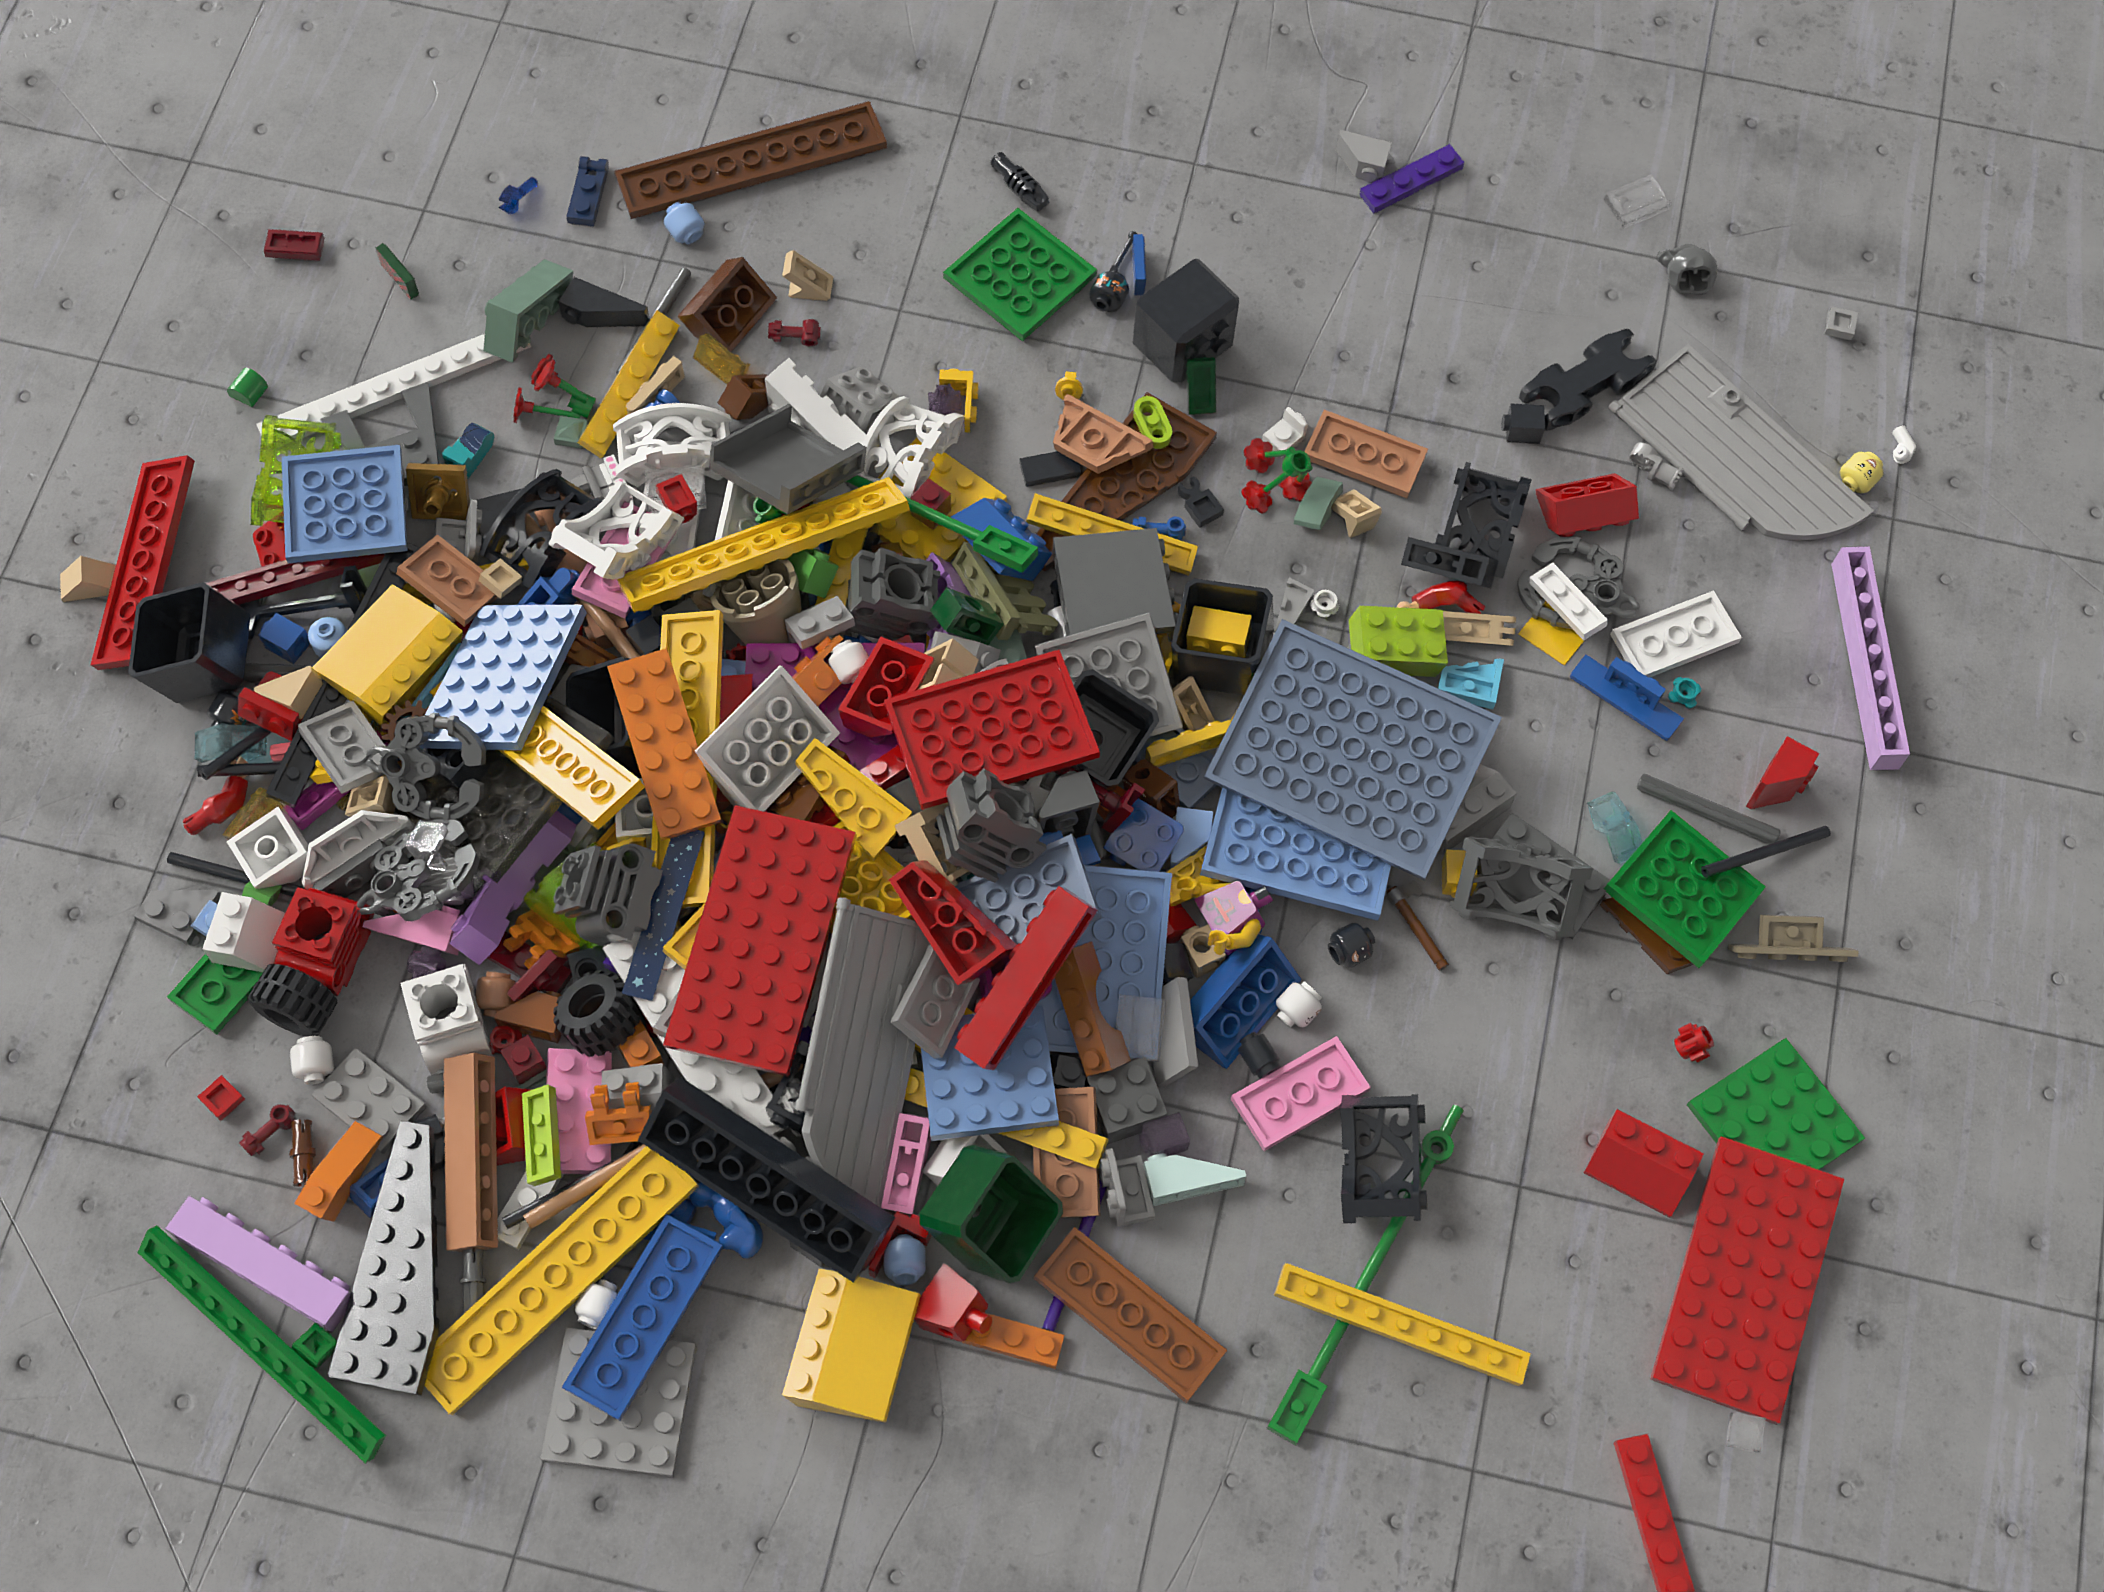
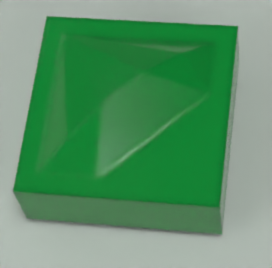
M315 1322L292 1344L291 1349L316 1370L334 1353L338 1340Z

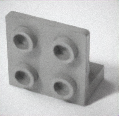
M858 367L828 378L820 395L821 398L827 395L834 402L839 415L846 414L863 432L866 430L872 413L884 409L891 400L899 398L891 387L883 384L873 376L870 370L864 367Z

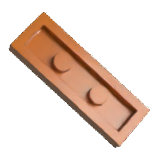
M988 1314L992 1317V1325L988 1332L981 1334L972 1330L967 1339L962 1342L1056 1369L1065 1335Z

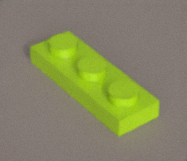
M548 1084L522 1093L527 1184L532 1186H538L561 1178L556 1088Z

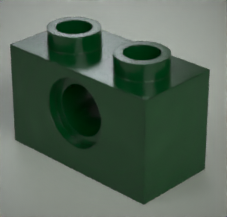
M946 587L930 609L946 632L986 645L990 644L1004 625L989 603Z

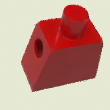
M943 1263L920 1296L914 1318L916 1324L925 1331L959 1342L965 1341L972 1330L985 1334L992 1325V1317L984 1313L988 1308V1303L981 1293L952 1268Z

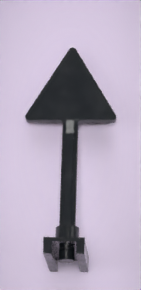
M356 565L344 567L340 584L341 591L336 592L335 595L261 606L263 598L240 604L239 606L251 614L248 639H253L258 619L273 617L275 613L288 615L338 607L339 609L351 608L355 615L368 590Z

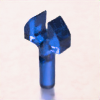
M530 177L517 188L508 185L499 197V200L504 203L499 209L508 214L517 212L519 210V200L538 186L537 179Z

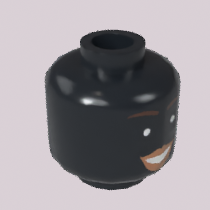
M1350 923L1331 934L1330 943L1327 945L1328 951L1336 964H1342L1348 968L1354 967L1372 956L1375 937L1368 927L1363 928L1358 923Z

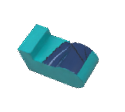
M470 423L452 447L448 445L443 451L442 456L445 464L466 465L468 480L491 449L495 439L494 433L476 423Z

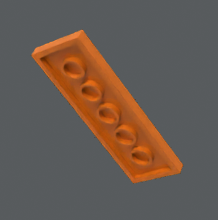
M667 648L607 666L661 840H667L721 823L722 821L704 764L695 752L698 745Z

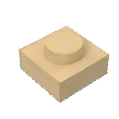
M501 558L483 571L479 577V582L500 599L517 587L522 580V576Z

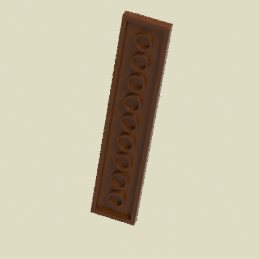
M867 101L614 172L631 219L666 210L677 202L683 204L699 201L886 149L887 141L871 102Z

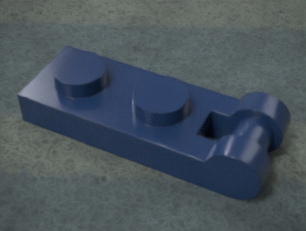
M580 157L579 169L566 215L568 224L595 226L609 170L608 159L599 158L598 161L590 160V157ZM589 171H596V176L588 175Z

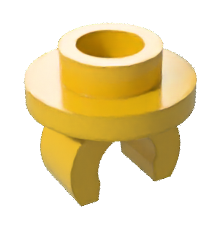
M1066 371L1065 377L1056 383L1055 393L1061 400L1064 401L1067 394L1076 399L1082 396L1083 386L1076 379L1077 372Z

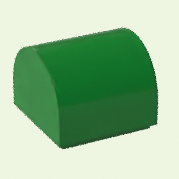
M243 368L228 387L227 393L230 397L253 407L268 388V385L260 374L250 368Z

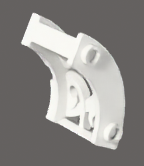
M902 396L891 400L870 427L862 445L867 447L864 471L858 475L876 482L887 477L892 479L895 474L904 483L903 487L896 485V487L905 497L910 498L929 478L935 466L934 462L931 461L935 454H942L949 446L958 442L965 416L957 413H950L945 416L909 404V398ZM916 429L917 438L922 444L907 446L896 455L891 446L889 435L901 430ZM915 456L913 461H908L907 457ZM873 461L879 462L875 466L876 473L882 472L887 467V464L889 465L881 479L867 475Z
M688 403L661 404L626 415L613 424V430L617 433L619 464L615 467L616 476L639 487L655 477L669 474V469L685 468V473L701 474L719 481L723 477L710 470L711 444L730 435L729 423L731 422V416L716 408ZM672 427H679L691 435V437L684 439L681 444L668 445L666 442L656 439L661 432Z
M618 480L609 490L606 498L591 512L574 520L562 519L560 524L554 528L549 545L557 549H568L596 566L594 573L602 578L619 579L624 577L626 571H634L650 562V554L657 546L662 549L679 528L684 517L630 485ZM631 495L642 501L637 514H633L632 500L627 508H621ZM647 504L660 511L659 514L646 513ZM638 527L640 536L635 535ZM629 528L628 544H600V532Z

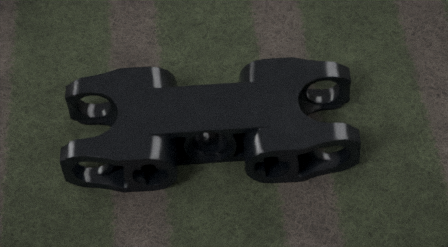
M1623 329L1606 334L1592 342L1583 352V356L1587 360L1568 371H1565L1559 363L1552 364L1541 370L1535 378L1521 389L1519 399L1523 403H1530L1537 399L1549 401L1554 408L1545 415V430H1553L1569 425L1586 415L1593 406L1589 398L1610 387L1616 395H1622L1636 387L1643 378L1654 370L1657 360L1652 355H1647L1640 359L1626 357L1622 351L1631 343L1634 334L1630 329Z

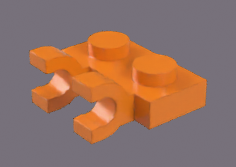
M540 906L518 916L515 925L510 927L508 931L512 936L504 940L503 943L510 952L520 948L527 939H530L535 944L529 951L533 956L525 960L524 963L528 969L548 949L562 951L567 956V954L579 951L581 944Z
M639 1082L626 1083V1091L622 1093L625 1108L609 1109L608 1086H594V1094L590 1096L593 1110L587 1111L585 1115L590 1145L638 1141L651 1115L650 1106L640 1105Z

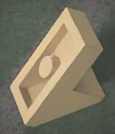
M794 250L786 253L782 276L790 281L789 297L822 301L829 300L834 276Z
M1356 490L1340 495L1331 506L1334 512L1345 519L1349 538L1372 530L1382 513L1381 507Z

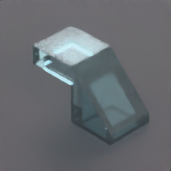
M218 724L195 732L194 759L201 763L214 760L260 726ZM267 737L241 756L247 762L266 756Z
M1612 791L1587 802L1594 829L1606 834L1613 860L1620 864L1627 861L1643 842L1638 825L1616 792Z

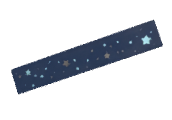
M695 830L670 839L661 867L663 871L660 883L655 889L650 903L651 916L647 930L641 931L623 987V994L649 1001L653 1000L666 959L663 947L673 936L704 837L703 831Z

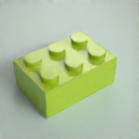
M1359 605L1349 618L1351 650L1409 676L1436 677L1448 664L1443 610Z

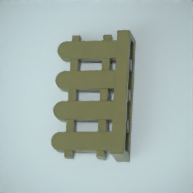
M969 542L963 543L952 565L971 596L989 603L1003 621L1004 625L996 634L998 640H1008L1014 629H1017L1019 633L1037 631L1047 636L1055 631L1058 621L1050 615L1042 614L1046 603L1040 597L1030 595L1034 588V584L1030 580L999 574L979 553L973 551V546Z

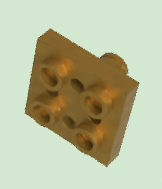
M408 463L406 475L412 519L436 520V518L466 521L470 505L466 465Z

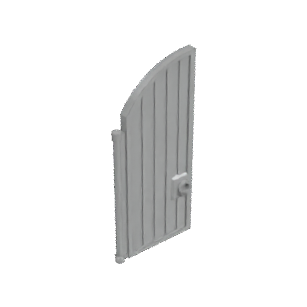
M1689 344L1684 346L1629 391L1618 402L1614 400L1608 407L1610 411L1625 421L1671 465L1676 468H1684L1682 475L1733 520L1741 531L1751 523L1764 536L1777 539H1823L1841 534L1858 526L1874 512L1867 503Z
M838 898L832 938L799 1098L796 1099L795 1109L800 1112L806 1111L802 1135L812 1162L881 1208L899 1113H902L915 1048V1042L890 1023L930 943L914 920L850 904L851 900Z

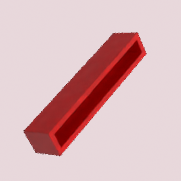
M1058 886L1056 890H1052L1047 895L1043 903L1044 909L1027 926L1026 932L1028 934L1021 944L1018 943L1012 949L1008 965L1004 971L1001 970L996 974L991 984L993 988L987 997H983L977 1003L974 1009L975 1016L969 1024L962 1027L957 1035L958 1042L954 1048L983 1069L993 1071L996 1069L1098 911L1068 889Z

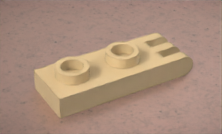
M673 356L667 363L660 365L656 374L648 382H644L640 386L638 393L626 404L628 414L643 409L649 402H654L655 396L662 389L671 392L685 377L682 361Z
M1443 611L1445 638L1447 641L1514 645V640L1502 638L1503 633L1515 634V628H1504V622L1516 623V617Z

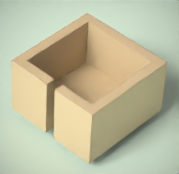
M952 638L924 652V654L934 657L935 661L919 689L975 674L974 671L979 659Z

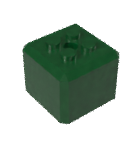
M970 1145L963 1147L919 1213L920 1226L968 1270L1011 1284L1021 1280L1061 1218L1063 1202L1015 1156Z

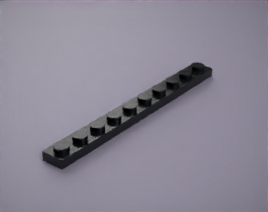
M407 542L408 551L385 554L347 631L392 584L401 590L404 589L407 582L396 574L397 567L418 551L420 547ZM322 679L323 685L306 711L301 723L346 704L348 699ZM299 728L266 791V797L293 808L296 807L308 783L309 776L316 766L315 762L317 760V757L300 734Z

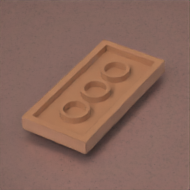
M1324 409L1304 452L1308 454L1312 463L1408 498L1425 460L1428 448Z
M1096 1088L1055 1089L1059 1121L1097 1135ZM1033 1146L1034 1175L1063 1202L1061 1218L1101 1216L1099 1168L1095 1169Z

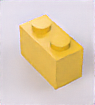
M1194 606L1187 631V650L1245 658L1252 631V616Z

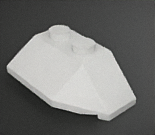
M361 810L309 843L302 879L304 888L307 890L313 888L314 883L378 839L390 846L403 833L407 832L408 834L416 829L417 826L407 816Z

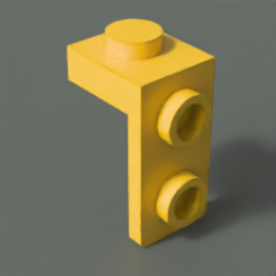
M940 369L939 394L966 396L964 428L965 433H970L971 423H976L977 406H972V399H978L979 383L973 382V371Z

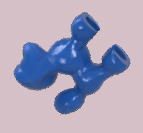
M700 1182L698 1184L699 1187L689 1197L692 1205L696 1207L708 1206L713 1210L716 1220L724 1226V1232L719 1237L718 1242L723 1245V1249L733 1250L744 1259L752 1258L758 1253L763 1243V1231L760 1224L756 1220L747 1217L744 1210Z

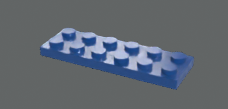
M666 1214L562 1385V1388L621 1421L718 1258L723 1245Z

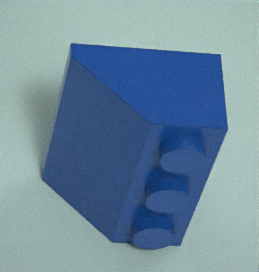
M983 498L951 516V518L982 532L991 525L1038 547V556L1023 573L980 554L1001 575L1034 581L1052 555L1045 547V540L1032 533L1028 529V523L1022 518L1015 516L1010 511L1011 506L1000 498H997V500ZM963 536L973 546L974 541Z

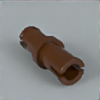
M304 1119V1124H302V1132L301 1120L291 1122L293 1149L289 1150L290 1158L293 1159V1186L301 1187L303 1174L305 1186L310 1175L313 1173V1157L316 1156V1149L312 1147V1121Z

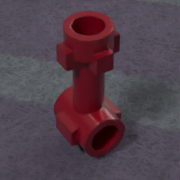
M814 319L804 320L802 327L782 326V320H775V322H769L768 339H773L774 342H781L782 337L801 338L803 345L812 347L816 346L818 340H820L821 327H819V322Z
M275 1105L270 1111L271 1119L253 1135L247 1131L242 1135L243 1139L239 1144L251 1157L255 1153L259 1155L264 1150L262 1143L279 1128L282 1130L292 1128L291 1122L296 1120L294 1116L296 1113L289 1105Z

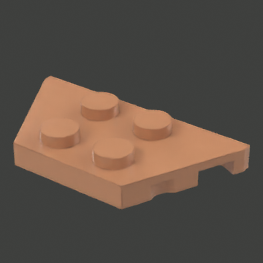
M1069 394L1065 396V406L1063 413L1060 414L1059 428L1055 432L1053 446L1056 451L1099 474L1153 448L1152 439Z

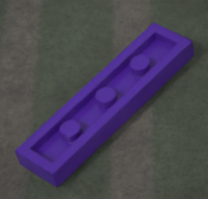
M1448 144L1360 188L1359 195L1372 213L1375 214L1464 168V161L1454 148Z

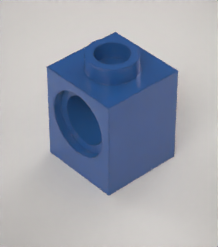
M275 613L271 620L263 624L258 634L265 649L292 664H295L310 645L305 628L278 613Z

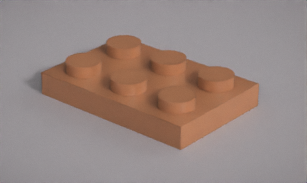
M438 534L397 567L396 574L464 627L477 616L478 611L482 607L490 605L498 598L479 582L480 574L484 570Z

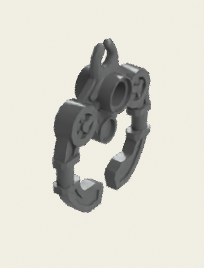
M1579 536L1575 538L1562 537L1550 539L1537 546L1532 555V560L1541 567H1546L1553 563L1560 553L1574 555L1578 551L1587 555L1586 561L1595 564L1594 576L1575 574L1569 580L1605 617L1612 614L1623 618L1635 617L1636 612L1634 610H1638L1640 605L1635 598L1625 594L1621 583L1623 563L1617 556L1610 555L1596 543L1591 545L1581 541L1582 537ZM1523 570L1517 582L1518 593L1525 607L1532 613V617L1538 619V617L1545 619L1554 627L1572 629L1557 612L1544 607L1545 601L1539 599L1535 594L1537 591L1530 585V577L1536 572ZM1607 596L1611 599H1602L1601 597ZM1623 603H1631L1634 610L1624 611L1621 609V605Z
M433 712L430 715L421 717L412 716L401 719L396 724L395 738L388 746H374L367 751L366 755L369 757L377 753L382 756L380 765H377L372 759H368L366 764L373 771L386 775L394 788L392 792L393 803L399 810L411 812L416 816L424 818L425 821L434 819L448 821L449 819H457L467 815L484 799V783L471 779L464 781L460 787L459 802L456 804L447 803L444 808L436 807L434 800H426V789L419 782L422 779L438 775L441 770L440 761L420 748L428 740L430 733L436 734L440 729L447 730L448 736L456 737L462 743L461 756L465 765L470 767L485 764L486 748L478 734L467 724L460 721L456 715L442 717L439 713ZM398 757H399V758L401 759V761H402V768L400 767V765H399V763H398Z
M443 819L422 821L419 823V827L408 834L407 832L403 833L390 846L378 852L374 859V866L377 868L378 873L371 881V889L357 902L360 914H372L387 908L395 910L405 921L413 922L420 919L426 913L443 907V903L455 896L457 898L462 895L461 892L472 880L480 861L475 848L471 844L459 848L455 852L454 861L458 869L452 878L446 881L448 886L437 893L431 890L428 894L423 895L417 889L421 882L430 876L431 869L422 859H416L409 863V858L406 856L410 851L416 849L414 844L425 837L430 840L433 837L442 836L448 844L452 846L460 845L469 837L461 822L454 819H449L448 821H443ZM374 899V903L370 907H364L368 900Z

